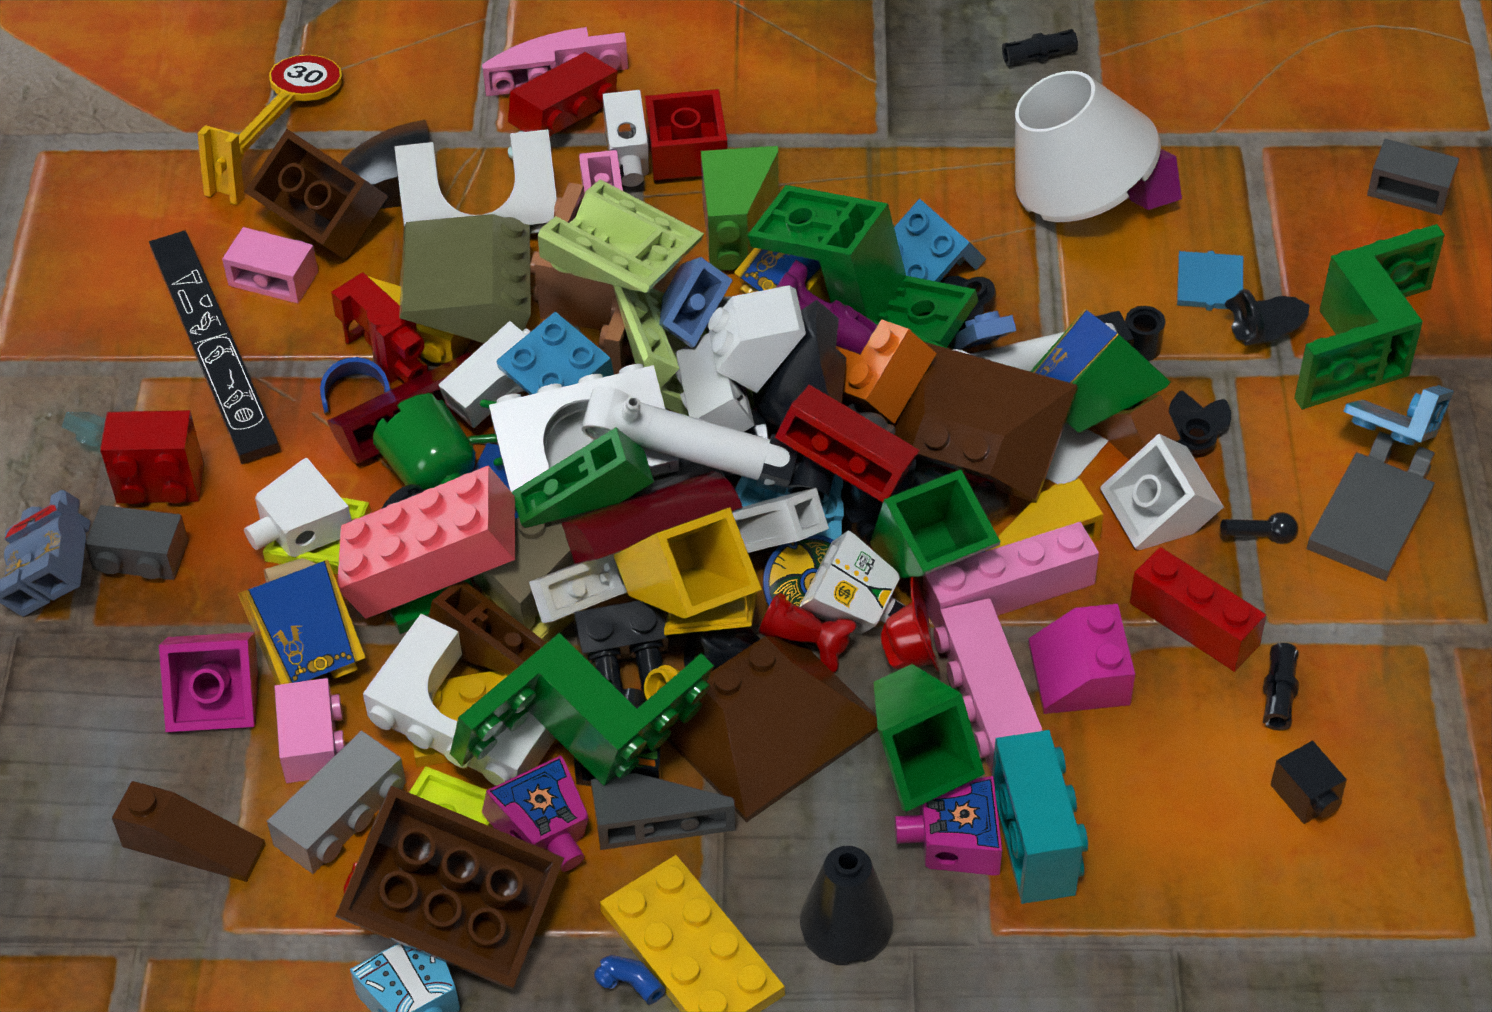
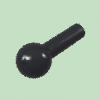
M1278 512L1271 515L1267 520L1223 519L1220 524V532L1222 536L1267 537L1272 542L1288 544L1294 541L1298 535V523L1292 515Z

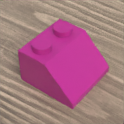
M1118 604L1074 608L1028 638V646L1043 714L1127 706L1131 704L1135 671Z
M255 632L167 637L159 644L165 732L255 726L258 688Z

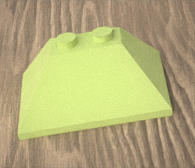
M600 179L586 190L575 219L568 223L555 216L540 229L538 245L540 257L550 262L560 272L571 273L578 277L647 293L702 240L704 233Z
M613 285L635 364H643L644 367L654 365L665 408L689 416L680 397L684 390L676 376V372L680 369L676 352L687 346V344L659 325L664 293L654 288L644 293ZM705 328L701 337L709 333L707 328ZM746 388L750 408H755L752 390Z

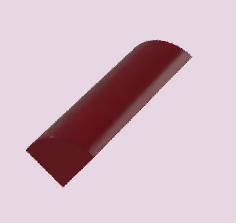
M466 353L327 420L333 435L345 454L357 464L379 454V450L373 443V433L381 419L384 418L388 423L392 417L400 412L397 405L415 395L431 393L436 400H443L446 404L438 384L472 354ZM447 405L453 416L458 415Z
M710 471L562 522V526L574 563L577 564L617 553L658 532L729 507L734 511L743 508L732 484L722 474Z

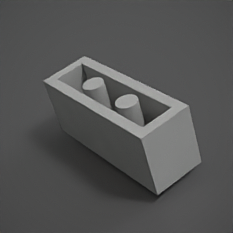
M361 730L267 820L273 845L314 874L324 863H329L336 858L342 845L356 832H361L369 825L373 815L380 809L391 785L401 790L403 789L406 779L401 757Z

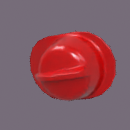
M911 577L912 602L892 614L886 620L881 632V643L892 668L900 669L911 664L917 667L934 664L937 672H940L933 651L929 615L924 594L917 577Z

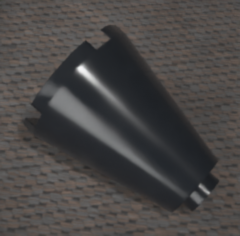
M841 846L832 850L827 855L800 914V927L807 947L820 959L835 965H848V961L864 959V963L874 959L886 948L893 930V914L871 859L866 852L854 846Z

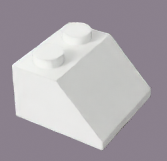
M790 285L732 296L723 308H718L712 314L708 324L716 371L756 393L806 334L797 292Z
M1161 434L1155 436L1100 487L1133 546L1138 550L1192 535L1224 508L1189 449Z

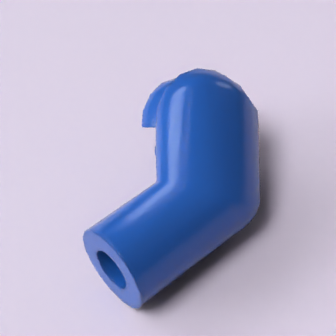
M609 955L600 960L601 966L597 967L594 972L595 980L604 988H615L619 980L630 983L647 1004L657 1002L666 991L662 983L639 960Z

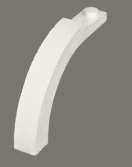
M817 488L765 500L732 511L748 553L800 541L829 529ZM614 554L597 560L577 563L529 581L542 623L555 621L626 593L627 590L615 562Z

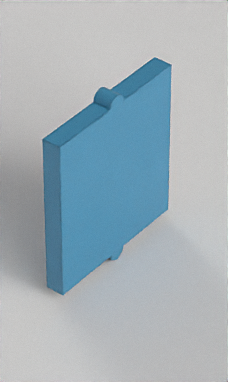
M1179 251L1177 305L1204 307L1208 311L1213 310V308L1227 309L1225 302L1236 296L1239 290L1243 289V256L1215 254L1214 251H1208L1207 253Z

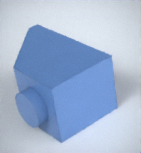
M702 257L681 264L662 297L659 325L691 348L695 347L712 314L717 309L730 286L732 279Z

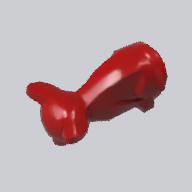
M779 593L771 601L758 633L764 636L815 643L820 651V660L832 672H835L839 666L838 656L846 650L850 642L849 633L856 629L857 624L849 619L821 622L810 611L792 604L786 600V595Z

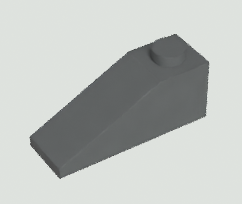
M638 773L628 774L621 780L615 776L605 786L597 779L591 780L600 850L735 830V805L731 797Z

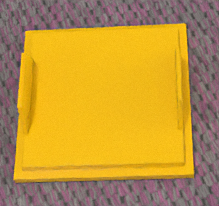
M757 592L686 619L668 612L664 635L750 627L753 622Z

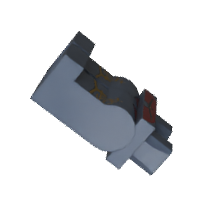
M60 490L51 495L50 505L44 509L33 506L22 512L21 521L6 529L4 540L10 544L4 550V559L7 567L5 577L0 579V603L22 617L50 603V599L54 601L80 587L86 532L89 531L90 520L79 514L80 500L67 491Z

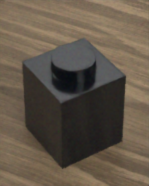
M1311 741L1276 760L1271 787L1301 822L1306 824L1318 816L1326 818L1332 815L1341 806V799L1347 779L1314 741Z

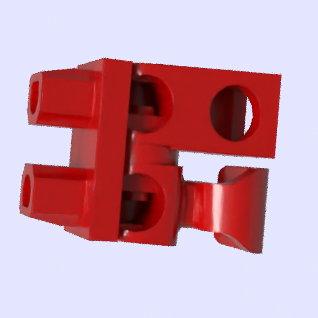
M364 272L331 292L335 316L343 325L345 343L349 344L365 335V341L372 347L374 363L381 367L390 384L399 378L406 383L428 372L427 365L421 360L420 356L425 346L424 339L417 333L416 323L400 319V306ZM355 320L359 325L355 329L349 330L350 324Z

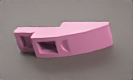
M587 27L548 34L511 47L482 64L486 96L510 94V91L584 52L589 53L616 70L628 69L625 33L588 37Z

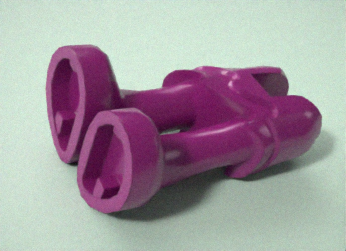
M796 259L776 288L788 285L795 288L801 310L815 300L821 302L839 318L836 346L861 354L878 325L855 311L849 305L845 306L838 300L829 303L810 292L805 285L808 275L807 266Z

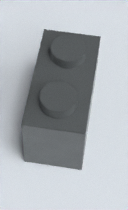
M1384 139L1373 167L1367 196L1442 215L1454 182L1459 158Z
M100 505L85 542V547L93 570L106 574L121 573L142 576L147 579L162 578L174 580L189 540L182 515Z

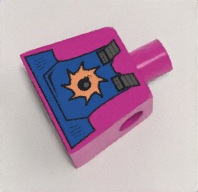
M561 755L486 790L482 814L495 829L564 857L560 868L562 872L575 868L583 861L585 856L576 842L584 837L588 815Z
M994 777L974 779L920 805V815L895 816L896 844L923 843L925 866L929 869L1000 875L1002 845Z

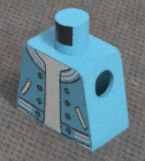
M397 943L350 969L355 992L371 1012H458L460 1010L457 991L446 962L403 944Z

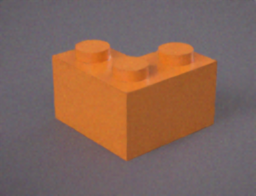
M881 319L861 354L836 346V349L847 357L842 404L849 406L854 403L864 412L879 414L886 421L895 424L937 353L910 329Z

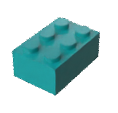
M1050 730L995 738L992 776L994 777L998 818L1021 904L1075 896L1078 877L1084 876L1082 852L1088 851L1087 833L1083 823H1076L1074 812L1077 811L1075 791L1072 785H1065L1062 775L1066 772L1064 753L1061 747H1054Z

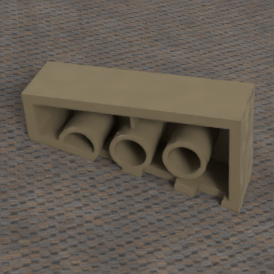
M599 509L528 528L521 525L518 517L515 519V560L473 576L474 582L501 609L530 629L535 624L534 618L539 612L529 581L575 564L562 522Z

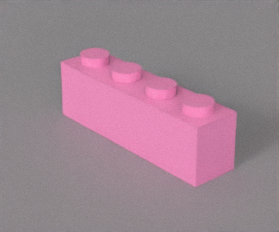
M1080 521L976 554L923 576L922 591L929 618L934 627L937 628L939 627L940 609L988 598L991 599L998 616L1094 585L1099 552Z
M988 598L940 609L939 627L934 628V640L940 654L945 653L947 656L946 668L952 688L958 687L960 693H962L969 720L972 722L975 730L973 734L980 758L986 759L992 774L995 738L1043 730L991 599Z

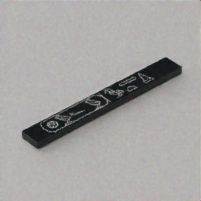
M186 230L149 241L151 252L240 463L244 464L280 452L276 436Z

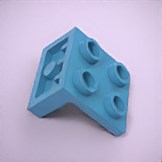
M921 199L894 226L906 276L940 282L956 263L960 266L966 261L977 270L986 260L966 238Z
M556 311L497 359L498 368L529 395L538 393L539 388L550 384H561L562 387L577 384L579 379L591 374H602L603 377L614 375L611 358Z
M1440 385L1423 389L1422 394L1416 393L1412 398L1407 416L1366 400L1347 403L1343 412L1353 415L1351 422L1370 430H1375L1376 426L1386 428L1392 431L1391 438L1408 445H1414L1415 442L1422 443L1437 436L1454 391Z

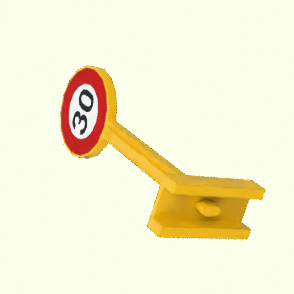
M297 55L283 59L275 64L269 73L270 86L278 95L239 135L205 125L197 133L204 195L211 197L216 191L230 195V203L237 205L244 198L241 165L244 153L294 101L318 100L336 92L342 84L341 68L334 61L316 55Z

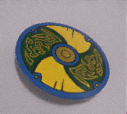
M815 534L803 540L782 544L777 547L768 559L763 574V591L768 606L775 595L779 593L786 595V600L792 604L800 606L833 539Z

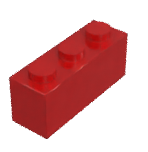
M584 52L511 90L508 123L523 132L548 129L550 137L603 108V94L617 92L618 70Z
M810 384L791 404L775 436L779 441L881 502L891 497L902 484L920 451Z
M1161 546L1134 572L1130 604L1235 672L1260 646L1267 614Z

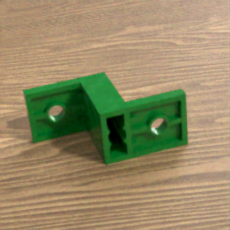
M785 185L747 235L750 246L753 248L819 260L831 303L838 300L845 306L849 305L877 325L882 319L908 328L912 332L944 347H948L978 303L976 289L906 276L888 203Z
M1437 224L1422 229H1414L1399 236L1378 240L1372 244L1352 250H1345L1331 256L1319 311L1336 335L1319 338L1305 345L1294 397L1302 410L1409 376L1423 321L1405 297L1431 290L1445 236Z
M558 633L458 717L450 755L461 766L465 765L473 757L477 760L482 759L497 744L498 740L496 737L507 728L511 732L515 731L527 720L531 713L605 786L615 776L620 780L625 778L640 761L637 757L645 749L649 748L651 751H655L670 736V727L678 720L683 723L688 722L700 710L703 704L699 700L710 688V684L707 681L714 665L702 653L699 654L637 709L574 646Z

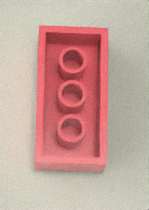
M488 465L341 525L338 587L341 594L367 619L514 561L515 496Z

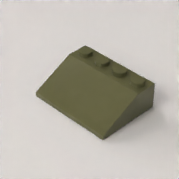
M495 214L406 222L403 234L400 319L482 343H486L509 321L521 331L525 329L531 316L530 225L524 224L513 217L505 218Z

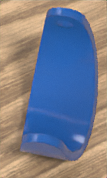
M352 357L336 362L325 372L321 380L320 394L324 413H329L326 395L331 385L337 380L353 374L368 375L377 379L383 385L384 392L390 390L386 374L381 367L365 358Z

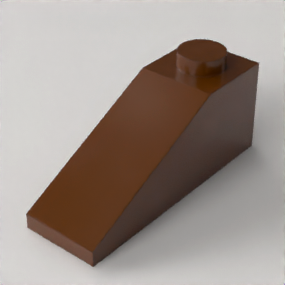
M464 580L449 586L432 600L428 617L459 632L462 651L459 659L509 675L547 643Z
M131 781L112 816L118 837L124 848L245 882L248 881L266 845L264 839L172 791Z

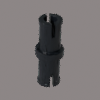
M1073 29L1047 35L1036 33L1032 35V38L1003 43L1002 55L1006 66L1034 60L1044 62L1048 60V57L1077 52L1078 40Z
M1277 643L1271 647L1269 674L1264 678L1263 691L1266 694L1263 723H1266L1267 728L1278 731L1291 727L1293 699L1298 695L1299 682L1295 677L1299 651L1296 650L1294 645L1289 643Z

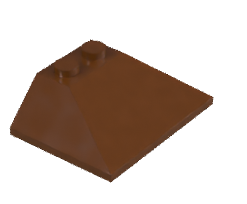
M924 342L937 354L895 424L891 423L896 429L895 436L920 450L915 458L916 467H920L922 460L952 469H961L962 472L992 480L997 491L1037 502L1078 391V385Z
M765 636L711 672L707 681L710 684V688L699 700L703 704L702 707L688 722L683 723L678 720L670 727L671 734L667 740L718 794L733 798L735 811L745 822H748L878 731L877 716L802 642Z

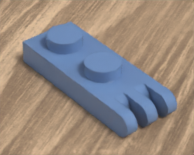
M998 311L977 315L974 317L975 319L965 322L966 328L956 333L950 342L952 350H963L982 344H991L1016 331L1013 315L1000 317Z

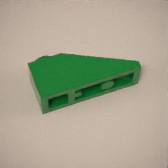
M615 427L513 490L512 494L515 496V505L520 523L525 528L618 504L652 484L654 480L644 449Z

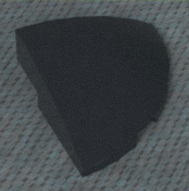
M426 120L410 122L385 130L361 143L341 161L343 166L388 196L380 209L401 206L394 146L428 143L429 135Z
M815 300L801 310L806 331L804 337L757 393L752 391L756 408L767 422L778 429L791 404L809 384L842 403L847 357L836 349L839 318L818 300Z

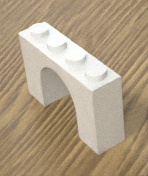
M548 129L510 134L515 173L514 187L510 197L500 208L487 213L505 218H516L522 223L530 225V234L539 233L540 229L554 218V206L557 197ZM433 142L394 146L404 226L406 222L476 216L458 211L443 197L439 187Z
M509 321L438 384L446 404L473 428L490 414V409L480 406L482 399L496 401L502 396L525 391L498 368L497 359L531 332L529 329L525 328L521 331ZM579 412L565 417L551 430L545 445V454L549 468L595 440L586 436L581 430L586 412Z
M632 364L620 369L619 374L603 377L602 374H591L579 379L577 384L562 387L561 384H550L539 388L536 394L524 397L517 393L508 394L496 400L497 403L490 404L491 418L510 491L512 492L549 469L545 445L551 430L565 417L579 412H586L592 390L595 387L615 388L630 396L637 397L641 403L665 409L654 365L644 367L643 364ZM643 448L652 477L679 471L678 457Z
M420 614L363 693L369 719L376 726L384 730L392 728L406 735L414 745L422 749L430 747L444 754L451 763L458 767L466 768L468 766L483 773L484 777L496 786L537 767L556 738L531 713L527 720L515 731L511 732L507 728L496 737L498 740L497 744L482 759L477 760L473 757L465 765L461 766L450 755L457 721L443 715L432 702L439 686L462 655L459 632Z

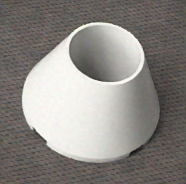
M1064 71L1050 75L1030 87L1019 100L1015 110L1016 194L1023 207L1029 213L1033 211L1040 214L1043 220L1078 221L1106 212L1129 198L1127 191L1141 178L1143 181L1149 178L1160 155L1161 140L1159 133L1150 118L1089 75L1079 71Z

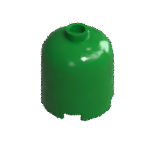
M431 393L415 395L399 403L397 407L400 409V412L392 417L388 423L384 418L381 419L373 433L374 445L405 486L410 484L419 485L425 491L461 477L466 473H471L475 467V450L444 401L436 400Z

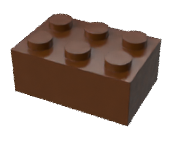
M288 129L285 130L245 190L246 194L345 260L388 197L371 183Z

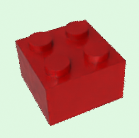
M719 89L645 96L646 128L654 180L702 176L701 151L728 149Z
M190 410L107 412L100 451L116 503L199 502L204 461Z

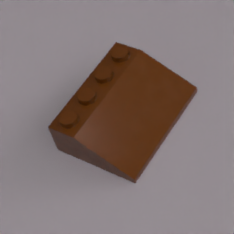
M391 785L376 816L335 917L504 987L513 989L564 857Z

